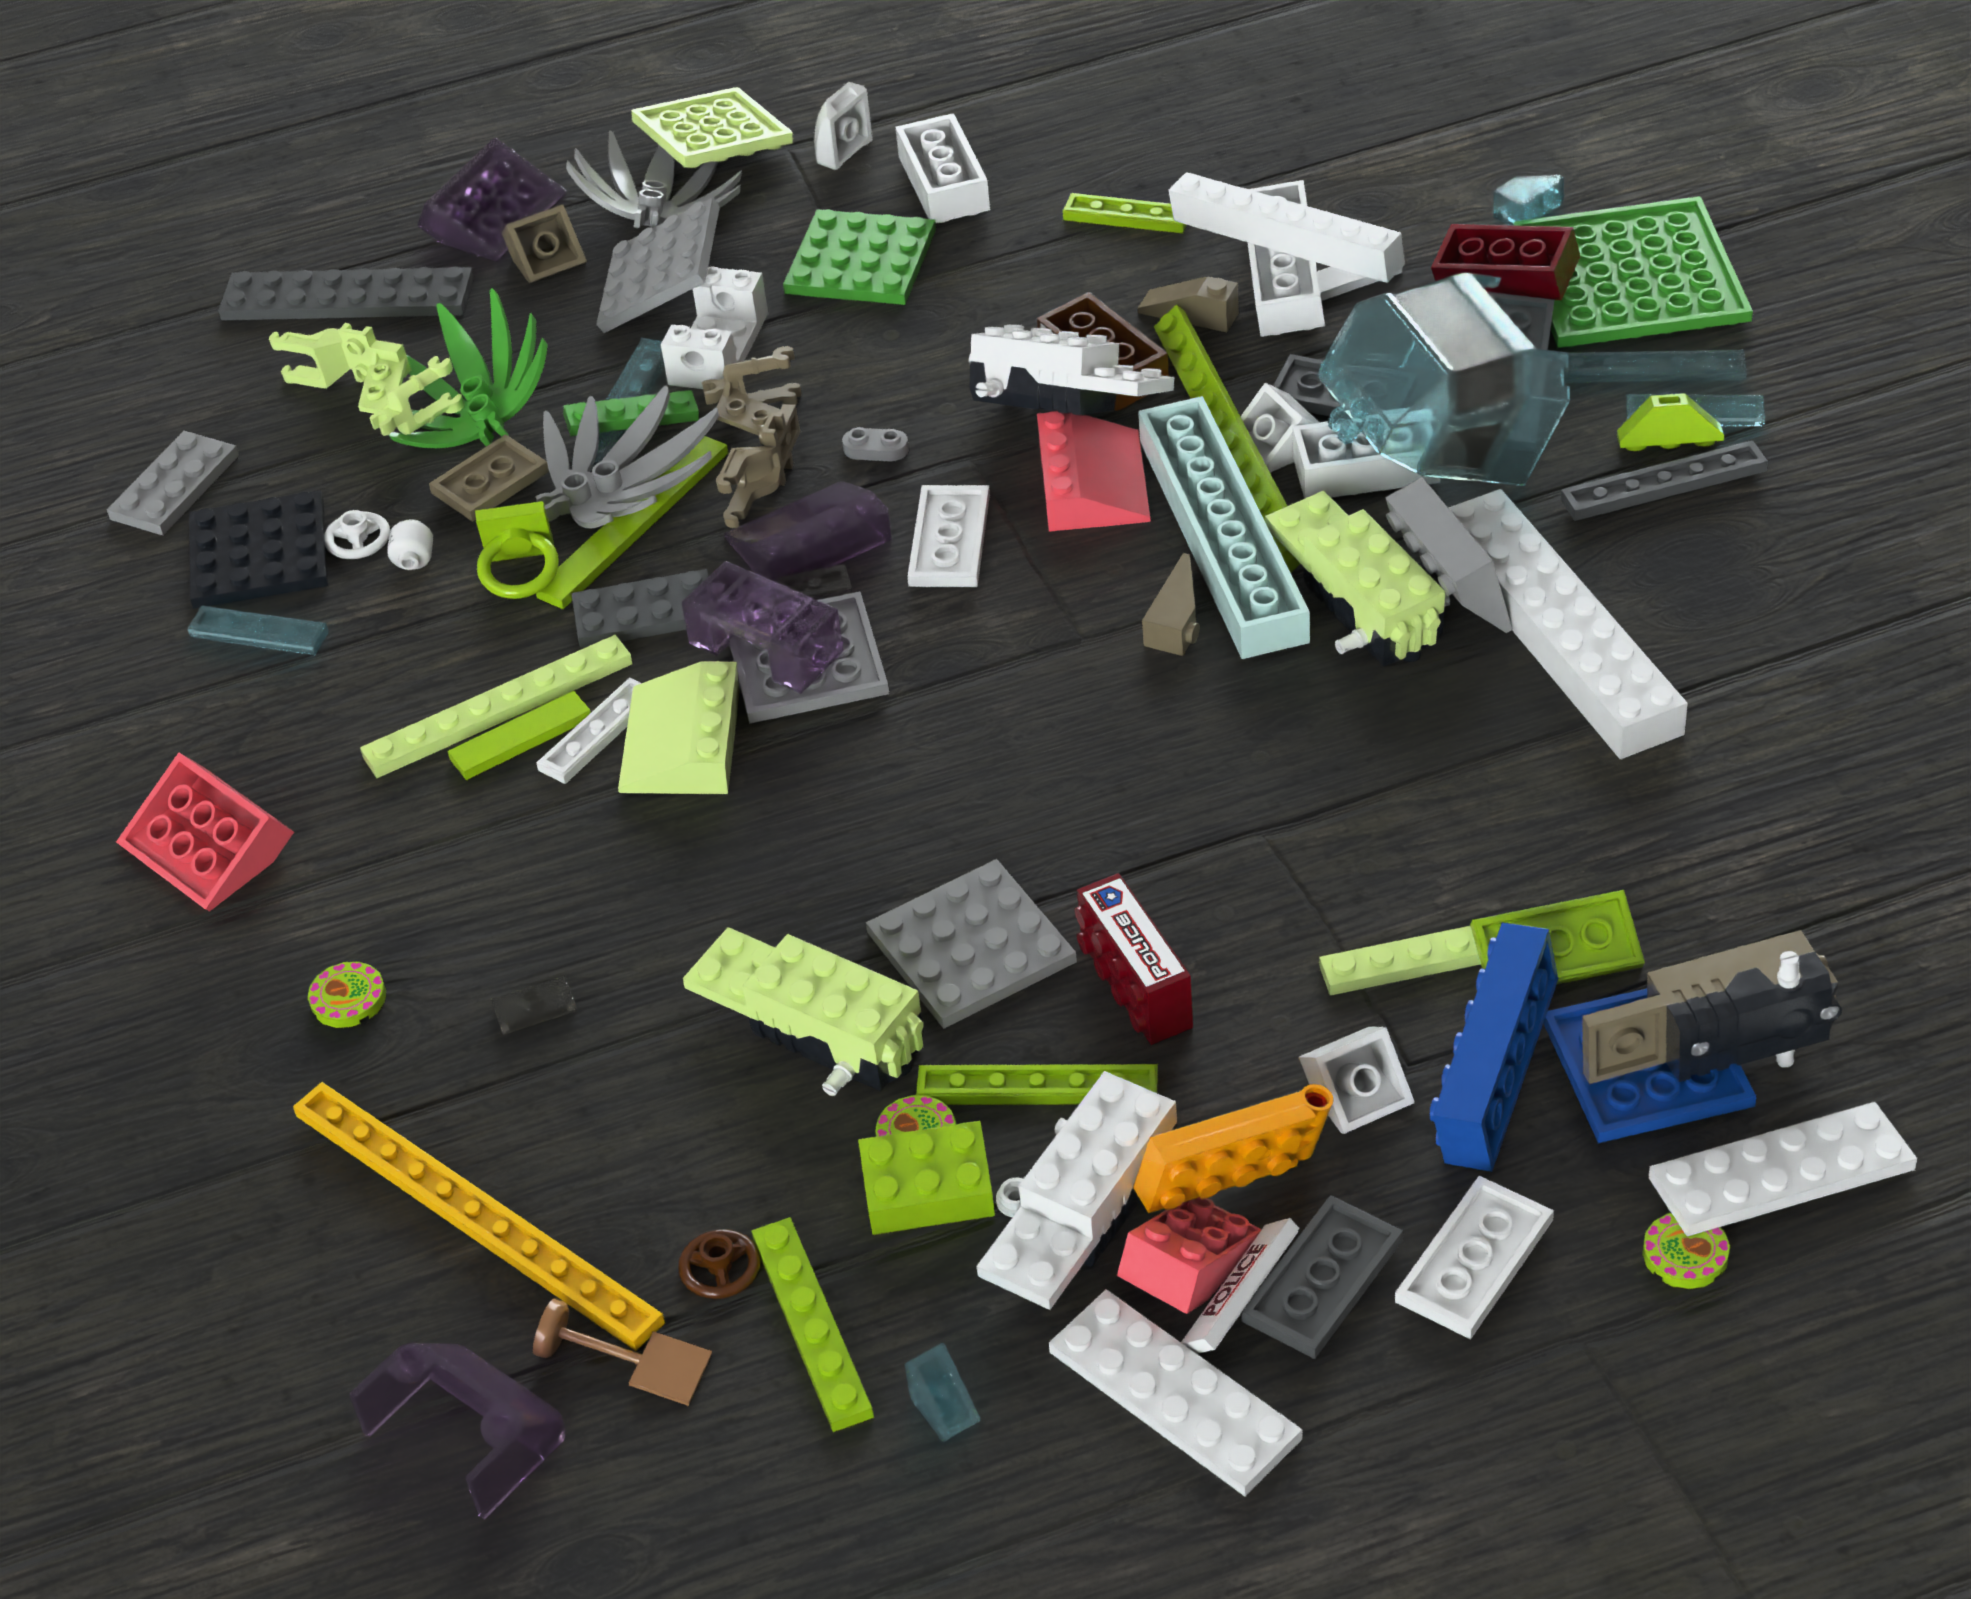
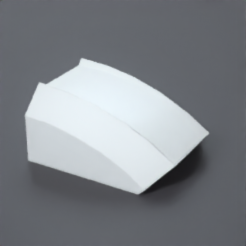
M850 82L825 101L817 117L814 143L817 163L834 170L841 167L847 159L873 140L867 90L864 86Z

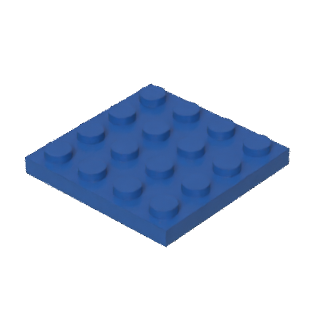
M1647 989L1547 1011L1543 1024L1598 1143L1755 1107L1756 1095L1741 1065L1737 1066L1736 1064H1731L1730 1068L1717 1071V1069L1710 1070V1074L1703 1076L1692 1075L1691 1079L1682 1082L1676 1079L1667 1063H1663L1596 1083H1588L1583 1074L1582 1016L1628 1004L1636 1000L1646 999Z

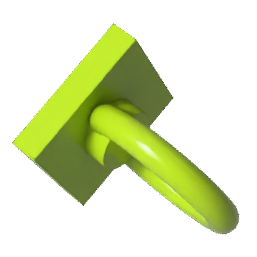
M544 502L475 511L476 523L483 544V550L477 562V574L483 586L491 593L509 599L526 598L547 587L557 573L559 558L554 547V540ZM544 555L545 565L542 572L528 583L507 585L499 582L492 575L491 563L494 561Z

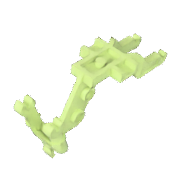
M344 323L340 329L330 328L313 335L286 332L279 337L278 332H274L269 336L274 350L307 354L316 362L317 368L300 365L292 371L290 365L283 367L281 373L286 383L327 389L347 371L352 369L355 380L364 383L358 404L359 410L373 413L370 416L372 427L375 430L380 428L383 436H387L395 431L396 427L402 434H411L425 424H431L435 418L444 412L452 414L464 408L465 403L461 394L456 395L452 399L450 393L446 392L439 400L424 409H420L419 412L413 415L408 401L409 397L417 391L423 390L425 386L438 378L449 375L453 370L451 360L446 358L440 363L438 356H434L428 362L429 368L418 375L410 376L409 380L402 384L403 378L411 371L403 345L376 340L372 327L366 326L363 331L352 330L351 324Z

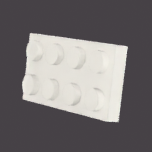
M922 485L907 576L909 587L978 586L990 499L989 485Z
M1478 1176L1395 1292V1303L1471 1339L1552 1223L1554 1210Z

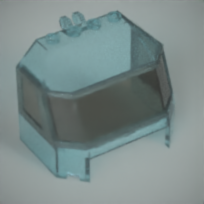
M1461 273L1419 288L1394 295L1384 293L1356 303L1332 343L1317 376L1341 405L1332 410L1327 423L1331 430L1335 431V433L1338 432L1337 438L1345 445L1353 443L1358 438L1357 435L1362 432L1379 454L1421 476L1525 486L1570 402V387L1564 386V369L1569 367L1568 353L1536 349L1484 290L1487 287H1497L1501 280L1500 277Z

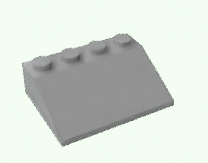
M1423 477L1387 496L1386 502L1390 512L1386 514V518L1395 532L1401 531L1403 533L1404 541L1412 553L1419 552L1421 555L1420 559L1429 574H1437L1439 584L1445 590V594L1447 596L1453 594L1462 606L1505 633L1511 631L1512 626L1493 560Z

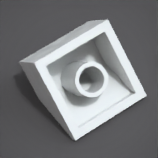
M1268 383L1263 384L1241 415V419L1270 473L1294 462L1292 426L1320 423L1290 394Z
M1367 1027L1299 1056L1309 1085H1322L1332 1093L1333 1104L1328 1116L1342 1134L1415 1103L1386 1027Z

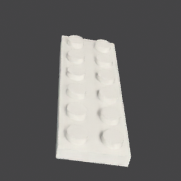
M1872 1102L1650 1166L1649 1179L1686 1236H1691L1913 1171L1916 1168L1917 1157L1877 1103Z
M1107 1289L1049 1342V1351L1052 1355L1244 1496L1302 1440L1301 1428Z

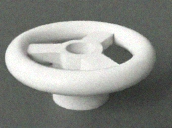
M351 510L329 525L324 534L325 547L331 554L339 558H364L376 553L387 543L390 526L382 516L376 513ZM380 528L379 537L373 543L364 547L363 542L367 539V535ZM334 537L348 539L352 543L353 549H344L337 546L334 542Z

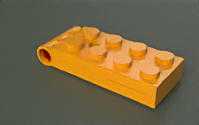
M1310 1084L1305 1086L1302 1091L1150 1137L1133 1188L1147 1212L1152 1213L1161 1209H1174L1183 1202L1199 1197L1203 1199L1209 1198L1217 1192L1233 1186L1244 1187L1255 1179L1268 1175H1281L1290 1168L1296 1167L1299 1162L1298 1160H1306L1313 1155L1332 1107L1333 1095L1322 1085Z

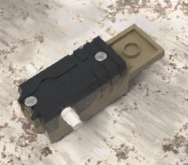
M1801 930L1648 972L1646 999L1636 1000L1628 1004L1582 1016L1583 1074L1588 1083L1592 1084L1667 1063L1676 1079L1682 1082L1691 1079L1692 1075L1697 1074L1699 1077L1710 1074V1070L1713 1069L1721 1071L1730 1068L1731 1064L1738 1066L1774 1055L1777 1057L1776 1062H1778L1779 1066L1790 1067L1794 1064L1795 1049L1829 1040L1831 1027L1842 1013V1007L1836 1000L1835 995L1838 981L1829 969L1825 956L1819 955L1814 951Z

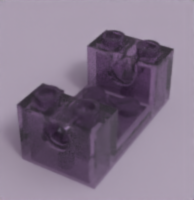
M727 561L723 562L681 602L689 644L716 656L730 644V639L734 635L768 650L773 681L800 694L844 651L838 609Z

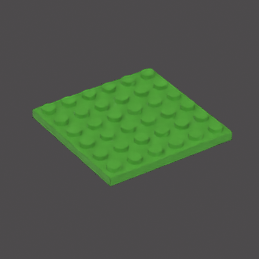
M1701 196L1514 221L1513 226L1574 228L1581 257L1562 301L1554 300L1550 329L1558 348L1752 322L1753 310Z

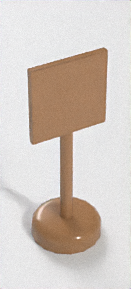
M552 1299L549 1302L535 1334L533 1343L534 1355L543 1358L551 1357L557 1351L562 1339H566L636 1363L637 1366L629 1381V1386L689 1406L712 1356V1351L653 1331L643 1354L566 1329L569 1319L568 1305L557 1299Z

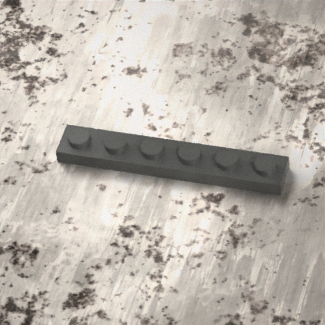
M1751 440L1561 489V501L1573 520L1577 521L1766 472L1768 460L1755 442Z

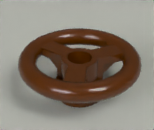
M717 1229L697 1236L684 1248L679 1259L678 1271L683 1284L694 1294L704 1298L722 1299L734 1296L750 1286L760 1270L761 1257L756 1244L747 1235L735 1230ZM747 1253L748 1266L746 1271L739 1279L730 1283L728 1272L732 1268V1263ZM691 1265L708 1268V1271L715 1275L717 1286H708L696 1280L692 1275Z

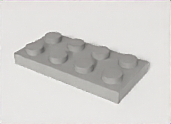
M183 431L107 509L110 520L164 535L239 456L237 446Z

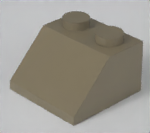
M563 204L507 224L502 231V236L513 262L529 284L587 262Z

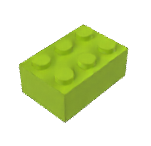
M980 1121L858 1139L872 1235L995 1216Z

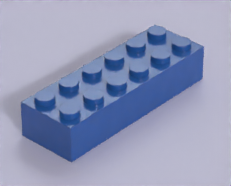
M1502 922L1497 937H1492L1489 942L1488 963L1485 969L1481 968L1479 970L1475 999L1468 1001L1465 1010V1027L1463 1032H1458L1455 1036L1451 1065H1445L1442 1074V1091L1439 1098L1434 1097L1430 1107V1120L1435 1123L1436 1145L1441 1147L1445 1164L1493 1171L1558 982L1549 929Z

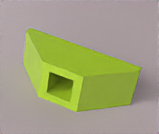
M1683 393L1650 396L1617 430V438L1620 448H1626L1629 451H1641L1646 449V446L1657 445L1666 449L1677 448L1685 443H1694L1697 446H1711L1715 444V441H1724V433L1716 419L1688 395Z

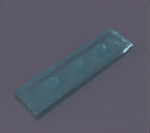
M1627 394L1626 419L1628 420L1650 396L1669 394ZM1688 395L1716 419L1721 426H1764L1765 409L1763 395Z
M201 606L187 628L190 637L310 655H316L329 633L326 623L209 606Z

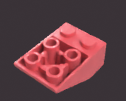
M1199 1197L1183 1202L1174 1209L1165 1210L1128 1232L1117 1276L1188 1314L1211 1298L1262 1229L1250 1224L1245 1217L1231 1214L1214 1205V1202L1209 1198L1203 1199Z

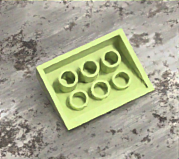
M701 661L633 686L618 786L619 793L728 794L740 694L737 662Z

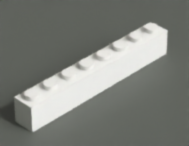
M1187 172L1168 190L1173 218L1176 222L1386 283L1405 265L1402 236L1397 231Z

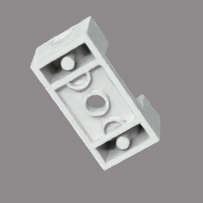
M708 267L705 283L693 288L697 317L691 329L685 325H671L661 343L668 385L703 389L702 381L724 379L723 370L726 365L745 361L768 315L762 273Z

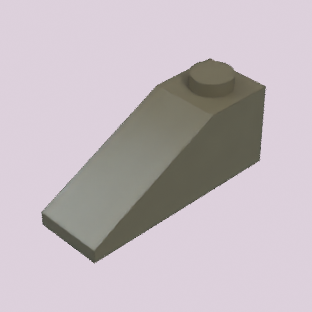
M1207 276L1150 289L1139 305L1138 313L1162 318L1175 305H1178L1185 310L1192 325L1228 332L1239 314L1238 283Z
M1182 554L1142 619L1143 643L1146 647L1183 656L1190 643L1194 644L1198 638L1200 625L1196 623L1190 554Z

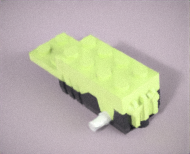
M1323 490L1265 516V523L1269 531L1303 565V577L1306 586L1312 592L1315 591L1316 597L1321 602L1324 601L1325 606L1331 612L1334 611L1337 619L1351 632V634L1335 641V647L1341 655L1357 647H1365L1385 667L1401 659L1407 662L1417 661L1421 657L1422 649L1436 644L1443 633L1444 607L1450 605L1449 596L1364 509L1348 516Z
M727 927L683 977L685 989L748 1016L750 1027L755 1035L763 1039L768 1037L770 1042L779 1046L783 1044L786 1049L794 1053L799 1051L803 1057L832 1069L833 1071L827 1077V1081L822 1084L823 1090L830 1096H836L841 1087H844L852 1079L882 1091L887 1083L897 1079L899 1076L907 1075L911 1071V1055L919 1052L923 1047L924 1023L922 1022L918 990L789 934L776 947H773Z

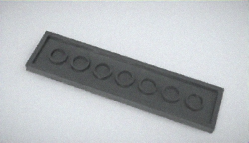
M457 266L449 268L421 267L416 269L390 268L369 270L363 268L359 270L331 269L328 271H241L231 273L218 311L221 321L439 316L436 305L441 303L452 315H464L474 275L472 267Z

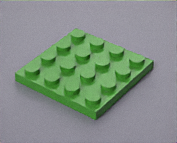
M830 209L816 210L783 283L784 294L905 305L935 234V219L900 217L890 214L876 215L864 214L862 212H840Z

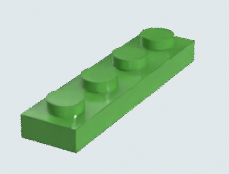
M692 390L670 393L668 405L659 425L699 420V410ZM657 394L596 401L599 433L628 429ZM585 402L564 405V418L570 436L577 435L586 406Z

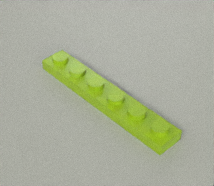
M791 1217L751 1230L753 1241L759 1250L762 1263L832 1431L836 1432L874 1418L871 1404Z

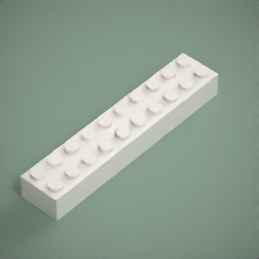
M1502 489L1449 507L1451 512L1493 560L1512 631L1619 759L1685 735L1688 703Z

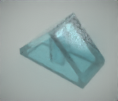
M941 1342L904 1363L910 1399L942 1441L952 1438L981 1421L944 1343Z

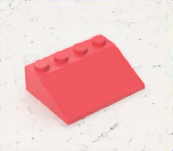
M1058 411L1037 414L1049 532L1151 522L1139 431L1137 429L1088 415H1074Z
M179 752L116 843L210 912L271 865L294 834V831L209 770Z

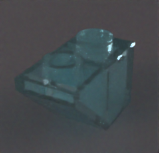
M1560 175L1514 177L1494 191L1493 217L1508 225H1514V221L1543 218L1563 203L1564 177Z

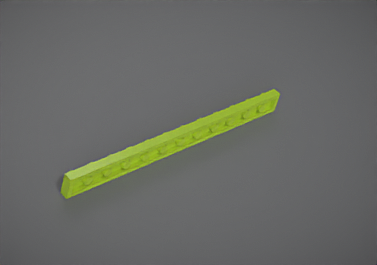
M1175 305L1167 314L1162 316L1154 328L1190 399L1203 396L1265 521V516L1287 507V504L1185 310ZM1271 533L1291 573L1301 563Z

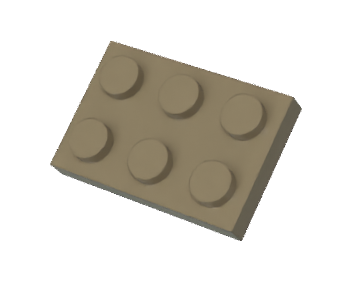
M505 434L430 482L429 486L431 494L473 522L476 520V510L496 507L547 474L549 469L547 461Z

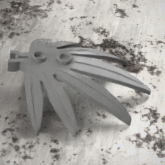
M609 131L608 161L611 177L619 194L592 169L578 149L575 148L574 157L585 178L569 161H567L566 170L572 179L591 199L617 215L633 219L634 228H640L641 225L654 228L658 226V223H663L669 216L679 215L687 211L696 202H704L712 197L722 207L740 193L741 186L739 184L731 190L741 180L742 171H739L717 189L693 201L705 189L714 174L718 162L711 161L704 163L669 201L673 188L674 157L659 145L650 162L642 183V190L639 192L638 197L633 179L612 131Z
M665 385L603 460L593 467L599 444V420L595 399L589 396L576 436L571 470L562 436L550 413L544 411L545 454L555 490L551 493H542L535 496L536 502H544L549 522L556 519L559 515L570 513L574 521L584 528L603 526L613 522V517L629 515L656 503L657 494L679 484L712 458L711 451L687 466L657 478L682 460L703 439L719 417L718 408H714L700 420L667 442L629 464L643 450L661 422L670 398L668 386Z

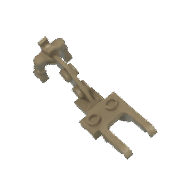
M779 347L774 350L772 356L756 359L751 357V360L728 364L723 370L724 379L702 381L706 404L718 403L716 408H718L719 417L717 420L758 435L760 444L764 445L759 447L732 448L720 474L716 478L718 491L724 494L731 493V485L737 484L729 506L723 513L725 524L729 528L739 527L738 520L746 518L754 500L773 493L778 489L779 485L785 486L784 468L792 469L794 466L791 451L800 433L796 405L798 404L797 397L802 395L800 384L788 383L782 387L764 391L758 390V392L747 394L743 382L744 375L759 374L758 372L778 368H790V360L795 359L792 347ZM780 401L783 403L781 409L768 405Z

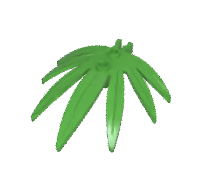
M491 288L493 384L488 367L471 337L454 316L441 303H438L436 306L446 346L461 384L460 392L467 401L464 400L465 405L461 411L454 413L460 416L459 418L440 415L431 424L427 423L420 427L431 431L412 432L407 435L390 433L388 436L393 441L421 448H448L463 445L480 438L485 446H488L492 443L494 431L501 437L505 434L508 435L504 429V422L512 418L526 404L538 384L546 359L548 344L543 337L533 359L536 343L535 317L530 313L523 345L510 380L512 346L509 326L500 298L495 290ZM406 354L411 367L410 376L418 375L427 369V367ZM438 378L423 389L434 401L439 400L446 392L450 393L452 399L459 394L442 378ZM412 410L413 415L419 412L417 410Z

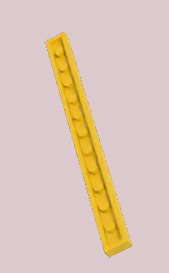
M321 1082L293 1106L296 1117L633 1350L637 1351L650 1339L653 1331L657 1332L665 1324L663 1313L325 1083Z

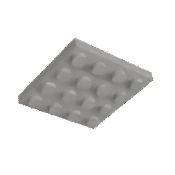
M713 197L704 202H696L687 211L679 215H671L660 225L654 228H646L638 236L629 241L623 240L614 247L596 324L603 333L705 283L720 205Z
M860 591L724 620L733 661L737 662L738 680L749 724L889 694L888 682Z
M997 859L866 922L867 933L908 985L918 990L919 999L943 1029L1077 962L1076 951Z

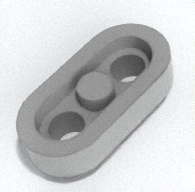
M857 427L848 431L842 438L844 454L855 460L897 461L904 458L909 452L906 434L896 429Z

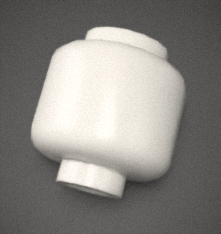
M412 519L394 525L390 531L388 542V557L390 561L397 567L405 570H415L426 566L432 555L433 534L431 530L420 521Z

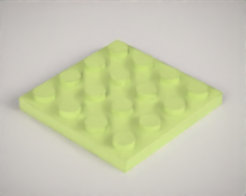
M738 87L632 110V122L680 164L688 168H696L702 163L711 161H726L729 157L738 155L749 156L754 154L755 151L764 149L775 150L779 149L782 145L793 143L792 131Z

